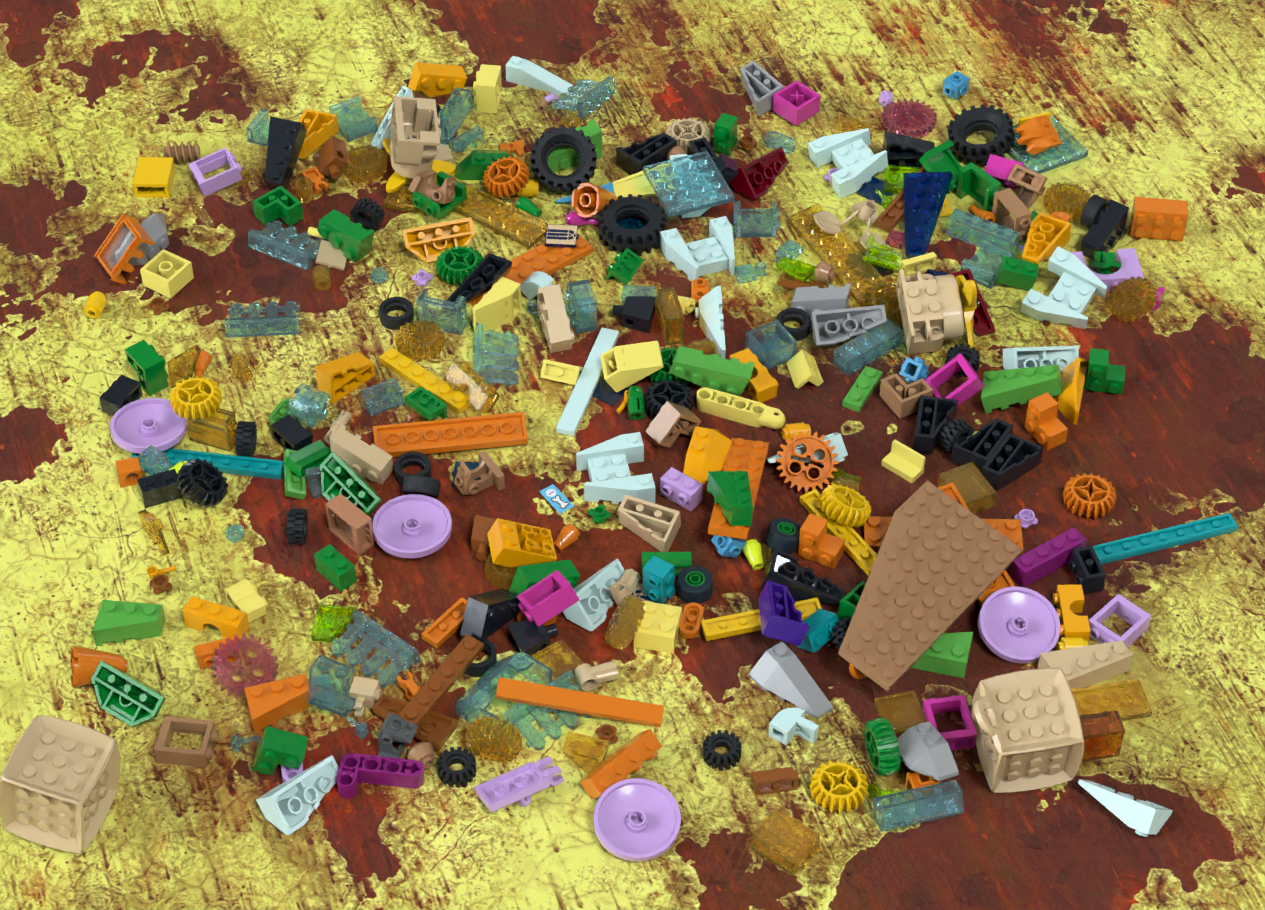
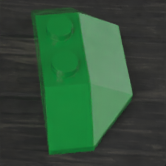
M472 150L456 166L455 179L483 180L484 171L487 170V166L492 165L491 162H496L497 158L503 159L504 156L506 158L510 155L513 158L514 156L508 150Z
M332 451L320 464L322 495L328 501L342 494L366 515H369L382 501L378 492L335 452Z
M102 660L91 677L100 708L131 727H136L155 718L166 699L158 690Z

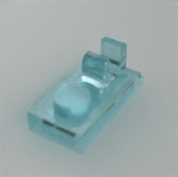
M477 125L449 142L457 152L466 149L471 143L475 148L478 147L476 144L477 139H481L483 143L486 140L483 135L484 131Z

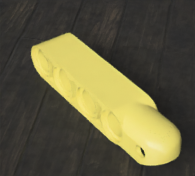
M704 387L697 391L696 407L700 412L753 427L764 426L778 430L785 424V416L777 408Z

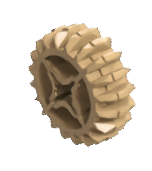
M691 118L677 119L676 122H671V125H668L665 132L677 140V146H682L687 154H689V141L706 137L709 143L711 140L710 129L707 127V124H703V121H697V118L694 120Z

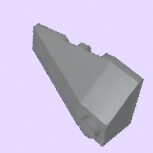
M783 642L765 651L749 673V677L762 690L773 692L782 701L787 700L793 703L796 708L805 710L806 714L815 719L833 710V706L800 660Z

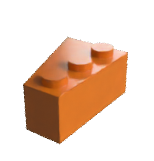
M306 674L244 688L255 735L259 734L261 729L270 724L272 726L276 725L278 720L285 716L291 717L313 705Z

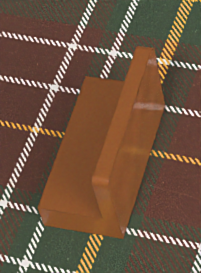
M793 767L751 773L755 795L798 790L799 776L797 770H793Z

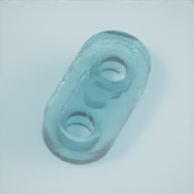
M769 131L764 135V144L773 149L782 147L785 153H791L796 149L795 139L775 131Z

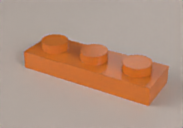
M461 597L421 634L422 639L433 647L439 648L462 626L467 600Z

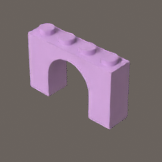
M1135 248L1117 249L1116 262L1121 263V268H1117V272L1112 274L1093 272L1107 286V292L1142 290L1144 275ZM1082 251L1070 252L1087 267Z

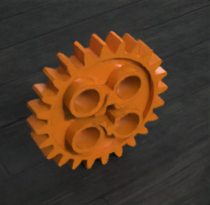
M807 430L806 435L803 436V433L799 431V437L792 434V441L787 438L785 439L787 446L780 445L784 451L777 452V455L781 456V458L776 459V462L781 465L776 469L783 471L779 477H786L784 484L791 482L790 489L797 486V492L804 488L805 493H807L809 488L814 490L818 486L820 490H823L822 483L828 486L829 481L827 479H834L831 472L838 471L833 467L839 464L838 461L834 460L838 454L832 453L835 446H828L831 440L823 441L825 435L818 438L817 432H815L813 436H810V431ZM802 445L806 448V453L800 455L796 452L795 448ZM821 451L824 453L825 458L817 460L814 457V453ZM791 456H795L802 460H806V458L808 457L810 458V462L822 464L824 468H820L813 464L805 466V462L791 459ZM798 464L801 470L798 473H793L790 470V465ZM811 469H815L819 472V477L812 479L808 472Z

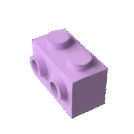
M671 467L660 478V495L692 511L703 500V484Z

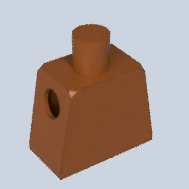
M331 136L312 156L321 174L332 179H339L341 177L340 171L348 163L345 141Z
M475 515L471 546L472 551L476 552V558L484 561L488 555H491L487 533L496 519Z

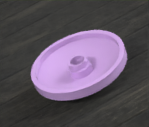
M145 398L130 402L120 408L112 417L110 430L114 442L122 449L133 453L150 454L167 450L179 443L187 433L188 421L185 417L180 418L179 415H175L170 405V400Z
M421 494L402 495L389 500L379 508L373 519V535L377 544L387 553L401 558H420L438 551L446 544L452 532L451 515L446 506L435 498Z
M1006 587L994 592L985 600L979 613L978 628L982 640L994 654L1004 660L1024 664L1039 661L1040 653L1053 650L1060 635V620L1053 605L1038 592L1024 587Z
M633 778L619 781L602 793L595 806L593 822L596 836L607 851L621 859L639 862L655 859L672 847L680 831L681 813L677 801L665 787L651 780Z

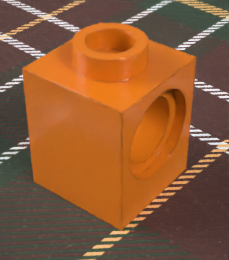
M139 457L115 461L120 488L138 485L137 479L143 478L142 476L146 475L145 466L140 464Z

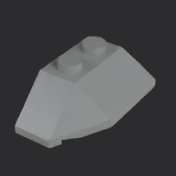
M153 213L141 223V226L154 241V244L152 246L141 242L137 249L142 250L144 256L142 258L132 256L128 261L132 266L147 264L169 245L164 214ZM132 232L129 233L121 248L115 253L117 263L135 238Z
M929 721L910 727L897 738L900 747V758L909 769L926 776H932L933 779L938 781L959 775L948 742Z

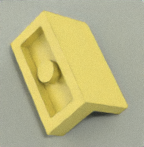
M934 252L897 261L895 262V267L898 271L903 269L904 276L915 275L917 270H920V273L936 269L937 256Z
M800 350L787 361L786 364L795 388L799 389L808 381L816 386H820L823 383L814 356L806 351Z
M544 359L540 378L576 385L579 373L583 370V367Z
M894 440L891 452L882 459L881 465L913 483L924 473L925 457L899 441Z

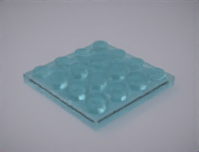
M1052 115L1050 121L1062 141L1059 147L1047 149L1044 153L1037 155L1030 154L1026 151L1027 145H1019L1016 142L1021 137L1014 131V147H1011V153L1008 154L1014 161L1024 163L1028 169L1039 174L1088 156V151ZM1018 124L1013 126V130L1018 127ZM993 133V139L995 140L997 135Z
M708 151L643 166V173L669 218L733 202L735 199L733 192Z

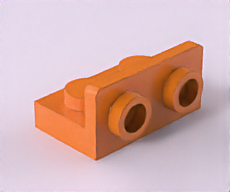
M234 636L194 646L200 669L240 660L239 649Z

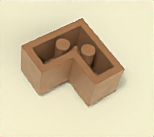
M897 373L881 379L879 396L900 419L918 412L920 395L933 397V389L923 378L908 385Z
M667 401L661 407L654 420L650 422L645 432L659 445L670 448L680 433L692 436L695 426H699L702 421L688 408Z

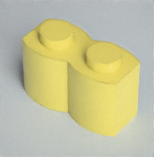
M244 579L224 589L230 606L247 612L248 623L267 614V601L264 596H259L254 583Z

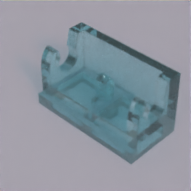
M396 378L361 390L362 403L371 416L405 404L404 397L401 395L404 392Z

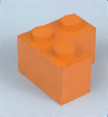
M1048 392L1029 400L1025 421L1026 430L1046 450L1065 443L1068 428L1057 418L1059 403Z
M809 514L800 528L798 556L835 569L844 553L845 540L827 533V519Z

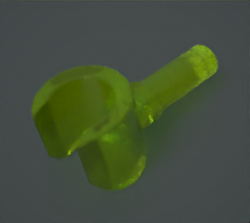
M878 189L875 190V193L883 200L881 203L883 208L886 209L893 201V197H886Z
M838 468V471L832 474L835 476L833 479L835 483H840L843 479L860 481V476L846 474L841 468Z
M875 783L868 786L869 797L873 801L880 799L881 796L899 795L897 790H880L879 785Z

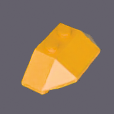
M469 217L402 230L406 249L425 263L437 261L440 252H445V248L451 249V246L458 247V245L460 247L468 246L475 235L472 218Z
M1076 358L1063 369L1062 394L1055 395L1054 398L1058 400V410L1074 425H1077L1088 364V360Z
M695 426L687 450L683 474L705 484V481H708V471H723L732 440L717 429Z

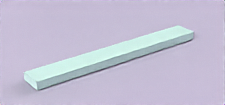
M601 328L558 422L556 433L575 436L603 373L600 355L614 348L619 337V331Z

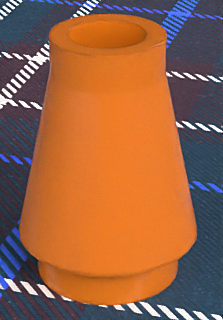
M568 524L562 528L554 542V548L557 552L560 553L579 539L580 532L574 525Z

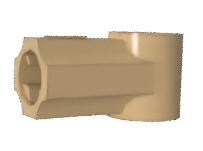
M626 569L621 579L610 586L609 590L618 608H625L633 602L631 594L641 578L639 572L633 569Z
M615 661L595 666L586 663L579 665L574 671L583 691H591L599 683L619 678Z

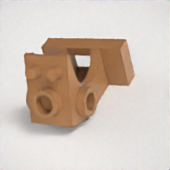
M1015 164L1007 178L1010 182L1021 187L1017 197L1024 205L1030 208L1045 191L1044 185L1047 177L1021 165Z
M430 169L415 174L408 188L413 193L418 191L436 203L446 204L453 201L455 197L454 185L456 186L457 184L455 176L446 178L443 185L439 186L434 181L437 174L434 170Z
M485 451L478 454L479 466L476 469L469 470L463 460L457 468L458 472L454 484L463 495H474L493 485L498 491L505 488L504 474Z

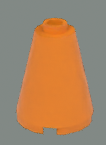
M592 183L579 184L580 186L574 189L571 198L573 209L577 211L576 214L583 218L598 215L600 210H604L605 204L609 205V200L612 198L615 201L617 200V196L613 192Z
M72 646L70 669L73 676H71V686L80 687L92 684L91 677L101 660L125 672L128 669V662L124 660L123 655Z

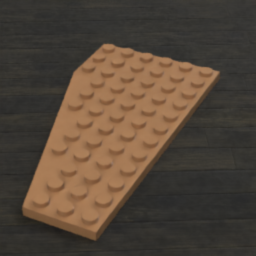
M927 480L894 512L838 654L888 692L1012 564V561L1021 555L1023 549Z

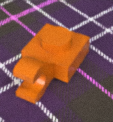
M409 671L407 672V680H402L400 676L397 677L399 687L404 689L405 696L410 701L420 690L421 686L416 685L413 681V675Z

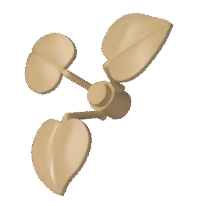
M874 200L855 203L851 208L853 214L841 223L831 212L820 211L814 213L817 225L829 234H839L841 226L855 216L859 217L860 220L867 223L866 234L860 237L863 247L872 253L887 254V247L883 239L877 233L869 232L870 225L875 224L878 219L876 211L878 207Z

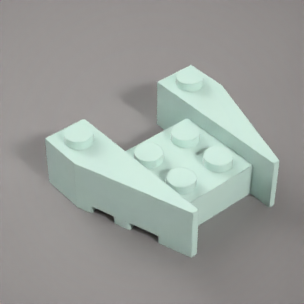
M868 128L823 136L808 143L809 157L817 168L833 161L839 171L831 174L833 189L841 199L857 192L863 183H868L873 175L877 172H882L888 167L887 151L884 150L874 155L868 147L871 145Z
M726 216L709 220L710 238L686 244L677 228L660 232V249L665 259L669 262L672 261L679 271L683 270L691 281L699 276L727 269L731 275H734L733 230Z
M1057 246L1049 259L1048 270L1061 276L1049 297L1030 289L1022 301L1021 312L1038 321L1047 320L1055 324L1063 323L1072 325V327L1086 329L1088 317L1084 316L1083 313L1095 294L1102 298L1106 297L1107 286L1074 254Z
M640 432L619 435L576 453L577 471L588 470L590 482L584 483V501L599 502V500L612 501V504H619L626 494L655 503V484L652 473L631 476L628 467L629 463L644 461V444Z

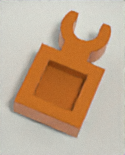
M316 166L301 171L300 177L309 188L314 186L315 192L318 195L321 192L320 188L328 191V184L324 181V176Z

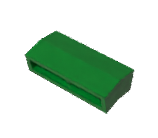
M318 440L288 455L283 464L291 472L302 477L319 468L320 464L330 455L331 449L321 440Z
M642 552V576L643 567L653 556L674 565L675 576H678L684 568L692 566L691 552Z

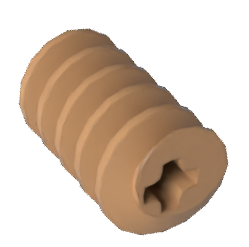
M181 141L180 146L174 142L173 147L167 142L166 147H164V157L173 158L174 163L176 159L178 163H181L183 159L185 163H188L189 159L194 162L196 158L198 160L201 159L200 146L197 141L194 142V146L191 145L190 141H188L187 146L184 145L183 141Z

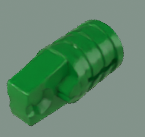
M630 386L627 400L628 417L634 421L642 420L645 418L642 389L639 386Z

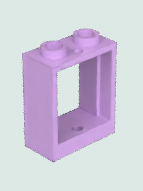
M226 147L188 164L204 196L242 180L240 172H243L242 168L236 161L233 152L229 153ZM226 164H229L231 169L205 180L203 177L204 174Z
M1118 594L1089 620L1090 637L1099 643L1122 640L1128 648L1148 629L1151 615ZM1112 613L1132 625L1121 637L1101 624Z

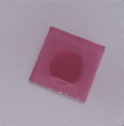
M891 229L885 245L902 250L907 241L908 234Z

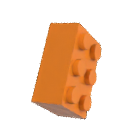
M1134 197L1130 218V237L1183 241L1188 219V201Z

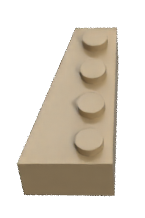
M1120 640L1040 653L1037 669L1061 668L1068 680L1072 693L1129 671L1133 654L1124 642Z

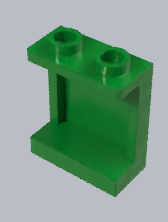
M951 140L927 151L919 159V162L929 176L936 178L938 185H941V189L945 192L948 190L952 192L957 188L959 169L962 168L950 151L954 146Z
M972 162L960 168L956 196L962 199L969 195L984 206L983 210L992 212L994 193L1000 191L1001 183Z
M440 171L436 174V184L442 186L445 179L451 176ZM455 179L457 181L456 186L454 185L455 197L452 202L446 204L436 203L419 192H412L413 205L439 220L467 200V186Z

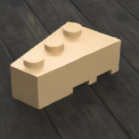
M341 424L330 437L331 452H335L362 477L383 484L394 470L393 456L373 443L368 445L361 440L362 436L359 434L354 436L346 431L347 427Z

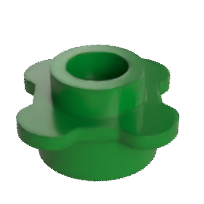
M602 504L588 510V515L592 516V521L596 524H603L611 517V513Z

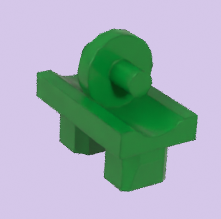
M1094 251V261H1089V267H1098L1097 273L1112 274L1111 267L1121 268V263L1116 262V252Z

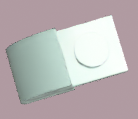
M533 272L521 283V291L531 300L536 295L538 296V288L551 286V282L554 279L544 272Z
M786 708L777 713L769 723V737L786 746L794 735L814 744L818 739L819 726L813 721L805 719V710Z

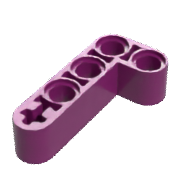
M349 753L343 756L337 774L338 793L342 798H353L358 792L360 783L417 789L425 783L424 766L420 761Z

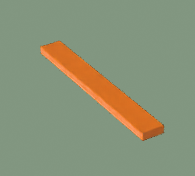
M502 677L498 678L495 699L655 727H661L664 709L663 705Z

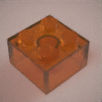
M1117 710L1079 716L1084 738L1082 762L1120 755L1125 729Z

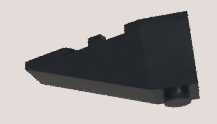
M488 253L444 302L443 306L456 311L489 291L495 282H498L501 277L505 278L510 272L512 262Z
M777 548L774 549L763 575L760 589H763L767 580L787 586L793 599L807 600L818 597L820 603L840 605L841 599L845 596L843 589L827 578H820L813 573L814 569L811 567L807 569L798 563L799 559Z

